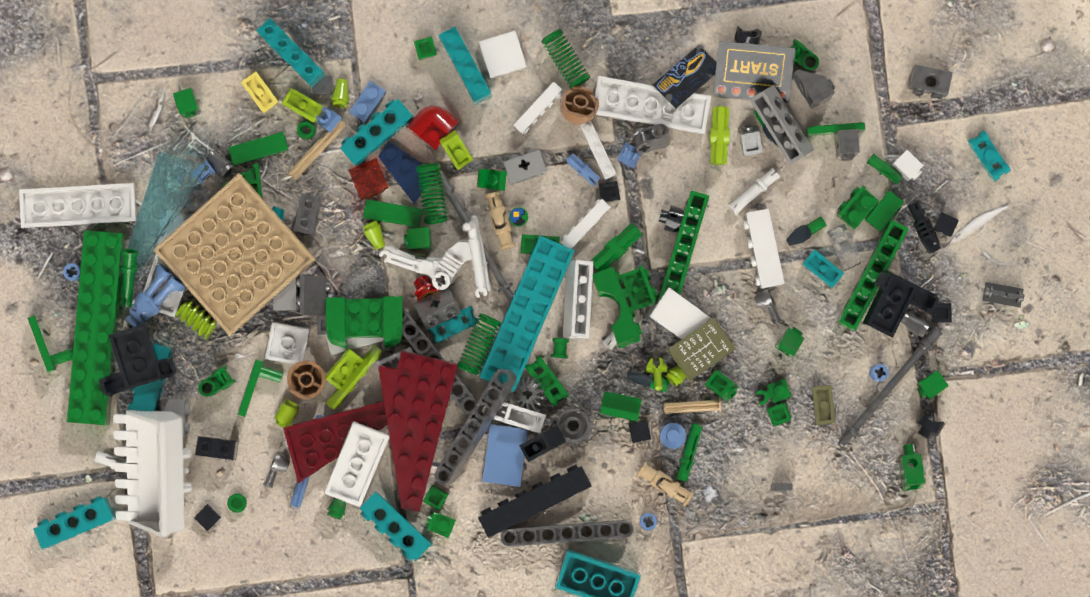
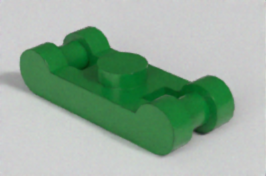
M538 356L531 365L527 364L525 366L532 378L537 379L536 383L541 382L540 389H544L545 392L543 393L554 407L559 404V400L569 396L541 356ZM542 367L544 372L537 375L535 370ZM556 387L559 392L552 395L550 390Z

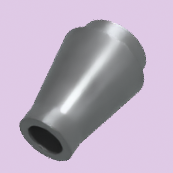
M215 151L210 152L206 157L219 177L227 178L234 171L233 163Z
M908 313L901 320V323L916 337L923 338L931 326L927 323L928 321Z

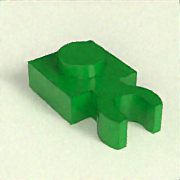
M785 379L766 385L768 391L759 390L755 392V395H764V400L758 402L759 405L767 403L770 398L775 403L792 397Z

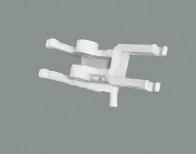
M475 215L471 216L469 223L463 225V229L469 231V240L458 241L445 252L442 258L415 255L396 249L392 245L387 246L379 254V256L387 255L384 262L429 275L432 278L434 287L439 290L446 289L454 280V276L462 264L472 260V270H474L476 297L481 295L480 292H484L483 295L487 296L488 291L492 289L489 283L486 265L488 262L485 258L479 221Z

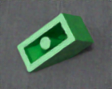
M429 227L408 229L407 234H404V246H408V250L432 249L431 229Z
M795 327L792 329L787 328L775 345V348L789 358L794 357L805 339L802 337L803 333Z

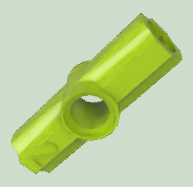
M716 106L712 110V127H710V164L727 165V149L730 141L729 107Z

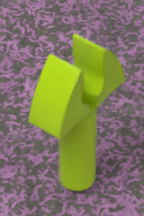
M651 358L647 364L646 373H653L655 390L659 391L662 389L661 373L667 372V365L663 359L659 358V366L656 368L653 365V358Z

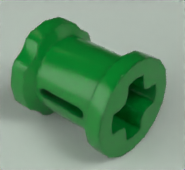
M552 338L554 348L551 357L568 359L566 351L569 339Z

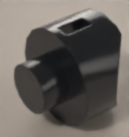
M737 26L734 41L737 43L759 45L762 31L759 29L743 31Z
M671 205L669 211L661 210L658 222L665 224V231L677 232L679 231L684 211L679 207Z
M923 410L916 421V424L920 426L917 433L926 439H929L931 434L938 436L946 423L928 419L927 413Z

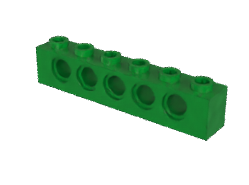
M692 190L689 194L658 302H660L668 288L679 295L681 294L710 197L709 195Z
M894 220L888 222L836 322L837 324L852 332L856 331L878 287L874 286V283L879 273L888 270L909 228Z

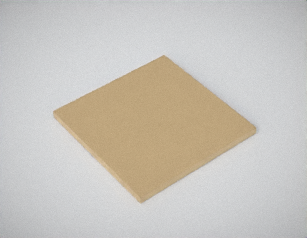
M240 173L153 250L229 336H232L316 260Z

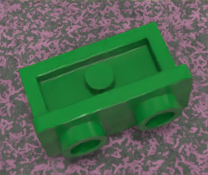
M641 265L638 269L621 274L622 283L634 311L655 304V298L658 296L655 288L650 286L649 280H651L648 269L644 270L643 265Z

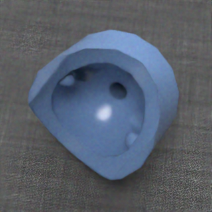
M677 423L666 424L660 431V440L667 448H679L685 442V430Z

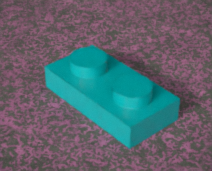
M815 249L802 264L830 288H833L844 274V272Z

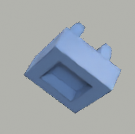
M323 107L324 113L320 117L316 115V123L331 133L342 117L327 107L326 109Z
M625 143L617 160L634 169L641 154L637 153L636 147Z

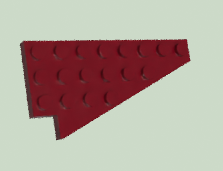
M403 350L400 352L397 368L378 365L400 506L402 509L420 512L458 364Z

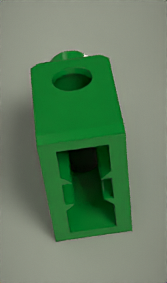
M914 444L903 445L904 455L899 459L902 491L922 489L926 484L921 454H915ZM908 463H912L914 467H910Z

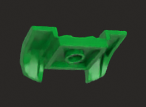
M388 296L379 299L326 298V330L328 340L332 345L345 349L348 347L347 338H383L385 348L399 344L402 338L403 296Z

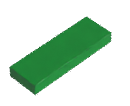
M865 123L808 126L806 136L836 134L839 130L858 129V132H864L866 130Z
M284 132L228 147L233 166L289 151Z
M366 199L363 218L420 228L423 211L420 208Z

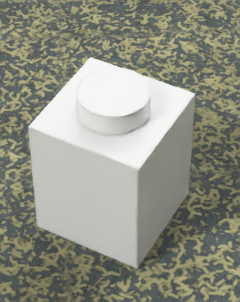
M906 150L891 166L909 181L911 178L915 180L922 173L920 169L924 165Z

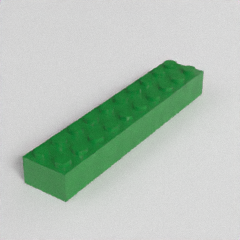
M84 230L67 422L108 426L110 424L112 396L109 397L103 394L99 379L114 374L115 354L108 335L118 332L123 279L121 266L123 265L124 255H122V250L126 246V235L123 233Z

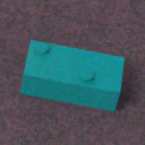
M566 549L555 582V588L581 597H634L641 574Z

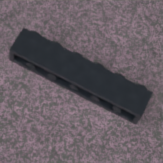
M575 464L566 469L568 473L562 476L560 473L549 477V482L543 484L541 481L532 486L533 490L527 493L523 490L515 494V499L509 501L507 498L497 503L499 507L493 510L489 507L481 511V516L478 519L487 537L490 538L592 487L583 467H578Z

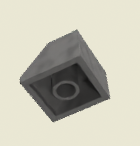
M803 70L795 71L792 76L811 110L829 100L835 94L833 82L830 79L827 80L825 76Z
M300 275V314L307 316L326 315L327 292L331 291V282L327 281L326 276Z

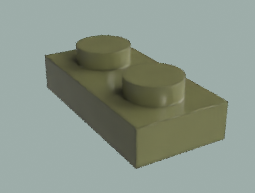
M832 386L812 387L815 425L835 423Z

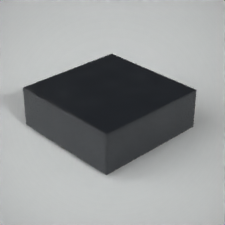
M617 181L598 184L600 198L606 203L620 200Z
M941 212L934 229L936 232L951 238L959 220Z
M937 303L931 314L932 323L952 322L951 303Z
M647 421L628 425L632 443L651 439Z
M209 504L194 517L206 531H209L222 518Z

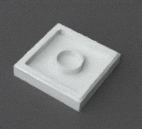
M516 31L479 42L490 79L527 68Z
M272 321L265 359L292 365L304 361L310 329Z

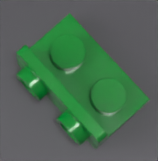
M864 185L861 188L856 187L850 194L852 198L849 202L844 201L837 209L840 212L836 216L853 230L858 227L879 202L876 197L866 190Z

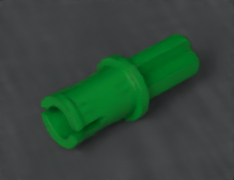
M874 153L866 162L880 172L879 175L883 174L895 184H898L903 177L901 173L889 165V162H884Z

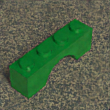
M610 267L594 273L592 279L599 297L610 298L620 307V316L611 326L619 349L641 341L640 335L643 333L639 323L635 324L633 317L636 315L633 307L627 304L626 300L629 299L627 291L620 286V283L623 281L619 271L615 272L614 267Z

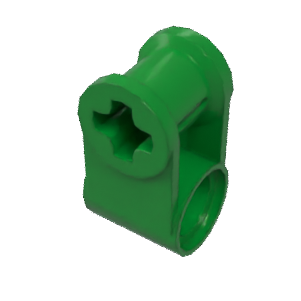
M794 39L790 47L795 48V50L797 49L794 65L803 71L814 73L818 68L819 58L801 42ZM811 59L815 62V66L809 68L805 65V61Z
M223 366L200 382L198 390L202 396L210 398L229 388L237 381L230 376L227 371L228 367ZM207 383L213 386V390L209 394H205L203 391V387Z

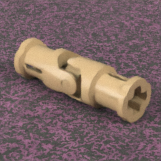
M497 191L484 196L485 199H488L489 214L493 217L494 232L498 236L501 246L499 250L503 251L516 247V244L512 241L510 233L512 230L509 219L506 216V208L501 201V191ZM506 224L502 229L497 228V226H504Z
M646 461L636 475L648 480L650 485L661 492H666L669 497L676 498L683 503V506L688 504L694 494L693 491L689 492L681 487L679 482L673 481L671 477L662 471H657L650 467ZM665 477L661 480V483L658 486L657 481L659 480V478Z

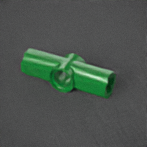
M631 223L618 236H614L606 243L604 248L590 260L593 261V267L598 272L607 269L611 263L622 257L629 250L628 248L643 234Z

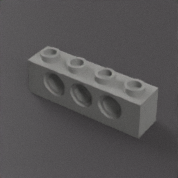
M774 85L750 99L790 165L814 150Z

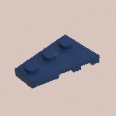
M388 141L378 157L415 205L422 195L420 192L425 191L419 190L420 187L424 186H419L418 184L422 182L417 180L426 177H417V175L424 173H417L416 167L423 164Z

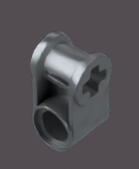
M664 124L640 128L632 133V138L636 142L635 149L639 154L663 149L670 144L669 130Z

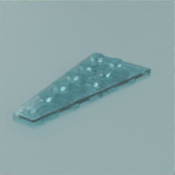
M162 152L158 153L127 248L139 251L136 265L144 266L156 248L155 244L160 237L164 236L166 233L165 229L170 222L174 221L188 200L189 193L194 186L198 185L200 182L199 178L203 172L208 170L209 166Z

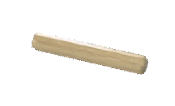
M340 120L331 133L326 131L288 174L296 180L346 127L345 123Z

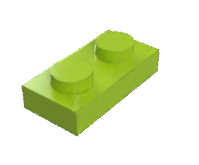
M290 88L282 102L283 106L314 124L317 121L316 115L320 116L324 107L293 88Z
M455 130L439 140L457 170L473 160Z

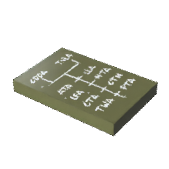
M712 318L670 347L668 351L687 379L691 381L736 348L715 318Z

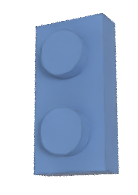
M369 81L349 113L366 123L386 94V91L372 81Z

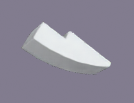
M503 402L493 419L540 433L546 415ZM486 408V411H485V414H484L485 416H486L487 413H488V408Z

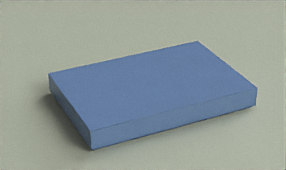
M490 424L482 482L521 486L525 456L519 445L527 441V429Z

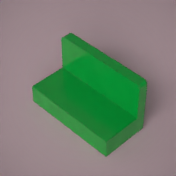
M604 392L600 414L638 421L642 400L640 398Z

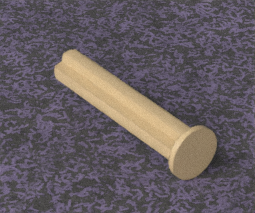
M718 397V400L665 403L663 408L665 414L718 410L721 413V400Z

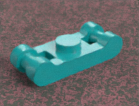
M984 130L979 132L977 137L967 140L970 148L994 182L1000 179L999 176L1011 172L1010 167L1003 160ZM981 142L986 146L983 149H980L978 146ZM997 162L999 168L994 170L992 165Z
M472 305L461 310V314L428 329L434 336L433 341L435 344L477 325L475 322L480 323L475 318ZM466 315L469 322L464 324L461 317ZM444 326L446 333L441 334L438 328Z

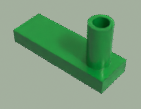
M35 315L28 317L47 373L54 372V366L72 360V348L49 355Z
M255 359L237 414L246 416L258 377L281 383L284 372L262 366L263 362Z

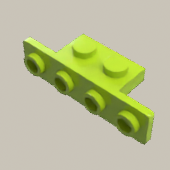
M375 344L363 358L347 348L325 375L326 380L337 388L326 402L332 410L343 403V398L353 391L357 381L364 377L372 363H375L380 358L382 350Z

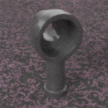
M763 289L755 296V301L759 308H768L773 320L772 323L776 324L782 321V319L778 315L769 289Z
M277 451L263 485L272 488L277 472L287 471L290 459Z

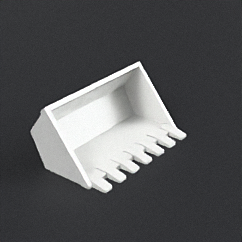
M126 410V414H114V423L126 424V430L114 431V439L126 440V447H114V455L127 456V463H115L116 472H127V479H116L115 487L127 488L128 494L115 496L116 504H128V511H116V519L127 520L129 524L160 537L184 530V493L192 491V486L189 482H183V473H188V467H183V459L191 457V450L183 448L182 417L173 412Z

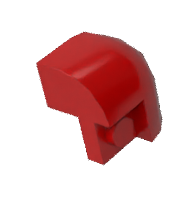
M431 105L420 110L406 128L434 150H437L441 145L439 140L453 132L460 124V121L445 109Z

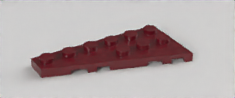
M384 401L283 427L298 484L339 457L353 421L377 431L386 427L387 419Z

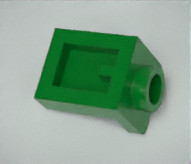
M479 169L477 187L505 191L507 171Z
M717 370L714 371L705 384L706 387L726 402L736 395L738 386Z
M434 512L433 515L429 514L425 525L428 526V531L449 538L456 520Z

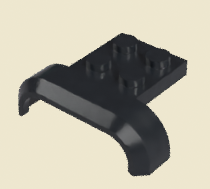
M889 270L881 271L874 283V286L878 287L879 290L862 323L893 338L909 304L932 314L939 301L938 295L911 283Z
M146 323L108 335L120 372L99 379L103 394L110 397L125 390L175 376L177 367L173 356L158 360Z

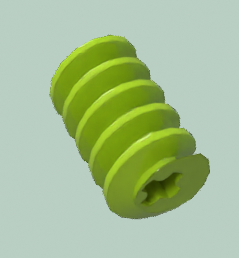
M194 300L188 303L185 302L178 309L175 317L177 318L181 315V322L187 320V327L193 325L192 331L199 330L198 335L203 336L205 334L204 340L208 339L215 330L217 321H210V314L205 317V309L199 312V304L192 307Z

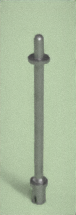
M441 171L442 180L440 182L443 183L441 186L444 187L442 189L444 191L443 195L449 198L463 224L469 223V217L454 194L455 186L451 185L445 172ZM483 243L485 258L488 262L487 265L501 287L498 289V293L503 291L509 302H511L514 294L510 287L513 283L507 284Z
M933 326L928 334L919 340L917 350L852 426H845L848 431L839 440V447H844L854 435L857 438L860 436L857 431L922 354L933 349V344L943 335L938 328Z

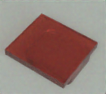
M376 158L348 170L361 200L372 198L389 188Z

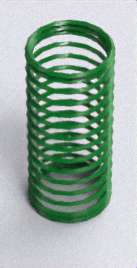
M557 29L544 37L541 43L545 44L544 48H547L546 51L549 52V55H552L551 59H554L553 62H556L555 66H558L560 73H563L562 77H565L564 80L567 81V84H570L569 88L572 89L574 86H580L585 83L591 76H589V72H586L574 81L569 82L585 72L586 69L567 79L571 74L582 69L584 65L565 75L568 71L580 65L582 61L574 64L579 60V58H576L566 66L561 67L575 58L577 54L569 57L575 50L569 52L573 47L564 50L571 43L564 45L568 42V39L564 40L566 36L559 38L564 32L562 29ZM556 40V41L553 42L551 45L546 46L548 43H550V42ZM559 43V44H558L557 46H555L554 48L548 50L551 46H553V45ZM564 45L563 47H561L560 49H558L556 52L551 53L553 50H555V49L559 48L560 46ZM564 50V51H563L562 53H560L559 55L553 57L556 53H558V52ZM569 52L568 54H566L565 56H563L561 59L556 60L558 57H560V56L564 55L565 53ZM569 57V58L566 59L564 62L558 64L561 60H563V59ZM574 64V65L571 66L569 69L563 71L566 67H568V66Z
M439 163L424 164L416 167L417 173H424L417 175V177H426L417 180L422 182L418 184L419 186H424L420 187L419 190H426L421 191L420 194H427L420 198H430L421 200L422 203H425L421 206L427 207L423 208L422 211H429L423 213V215H431L423 218L425 219V224H438L448 220L447 212L445 211L447 209L444 203L445 199H443L445 197L442 190L444 187L441 186L443 183L440 182L442 174H440L441 170L439 168L441 166ZM438 170V172H435V173H425V172H430V171ZM432 175H439L437 177H427ZM436 187H441V188L438 189V190H427V189H432V188H436ZM438 191L441 192V193H439V194H429V193H434V192H438ZM436 196H443L441 198H431ZM440 208H443V209H444V210H442V211H432V210H437V209H440ZM441 212L445 213L443 215H434Z
M479 313V318L477 319L491 325L494 328L485 326L479 322L475 323L491 330L492 332L486 331L477 326H474V328L486 332L491 336L482 334L476 330L472 331L488 338L489 340L483 339L472 333L470 335L486 342L487 344L481 343L470 337L468 339L476 343H479L486 348L480 347L469 341H467L468 344L483 350L484 352L478 351L467 345H465V347L475 352H478L483 356L476 355L466 349H463L464 352L474 355L481 360L475 359L469 355L461 353L463 356L479 363L476 364L465 358L460 357L461 360L473 364L478 368L472 367L461 361H458L457 367L474 375H479L480 372L478 370H481L479 366H483L481 362H485L483 358H486V355L484 354H488L487 351H489V347L492 346V339L495 338L494 335H496V331L499 330L497 327L501 326L500 321L482 313Z

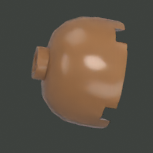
M574 86L572 89L566 90L560 101V111L563 117L568 122L576 125L590 122L595 117L599 108V99L595 98L592 90L584 86Z
M308 360L300 361L289 370L287 383L290 391L295 396L310 399L322 392L325 387L326 377L322 367L317 363Z

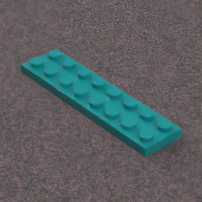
M538 236L478 377L490 381L497 370L510 369L516 374V382L511 391L515 392L575 250L543 236ZM504 373L502 376V380L504 383H506L508 380V376L506 373Z

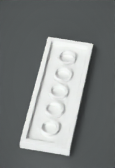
M598 76L595 98L599 99V108L596 115L648 125L664 124L670 129L705 134L711 96L694 93L675 109L652 85Z
M135 183L19 190L21 228L137 222Z

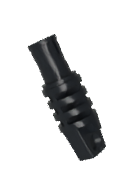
M919 201L908 205L907 207L914 219L913 226L927 252L931 254L941 249L935 229L929 217L924 215Z

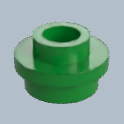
M302 121L297 126V134L300 138L309 140L315 136L316 127L311 121ZM305 127L310 128V132L308 134H305L303 132V129Z

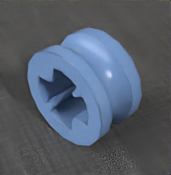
M72 263L66 265L63 270L64 277L71 281L78 280L81 268ZM75 267L77 275H73L71 278L68 270H72Z
M645 513L640 518V525L645 530H653L657 525V519L653 514ZM647 516H651V520L654 522L650 527H645L643 519H647Z

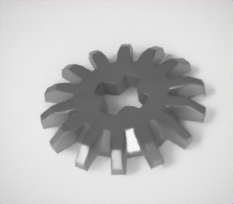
M191 184V190L186 187L187 193L181 192L180 194L184 196V199H179V202L184 203L180 208L187 209L185 211L186 215L192 212V216L209 200L208 197L212 195L211 192L206 194L207 187L201 190V184L198 185V188ZM195 196L202 199L198 206L191 203V199H195Z
M528 376L525 381V378L522 377V384L518 382L517 386L519 388L515 389L518 394L514 395V398H520L516 403L520 404L522 402L521 408L526 406L528 410H531L532 406L536 410L535 404L542 405L539 399H544V396H541V392L545 391L544 389L540 390L539 387L542 384L541 382L536 384V378L531 381V376ZM528 388L529 391L533 393V395L530 396L529 399L528 396L524 394V392L527 391Z

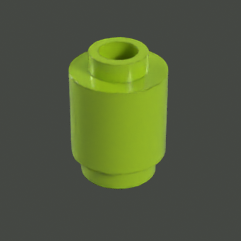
M288 399L284 403L282 402L274 416L275 424L282 428L292 425L299 412V405Z

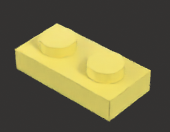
M254 72L241 82L263 114L279 103L257 72Z

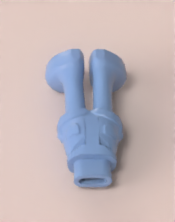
M162 264L156 267V277L144 293L140 292L136 296L132 309L129 310L130 314L126 317V320L133 327L141 323L144 324L152 316H156L161 310L160 305L171 292L184 291L186 288L177 277L171 276L172 272ZM171 276L163 289L153 298L152 296L159 286Z

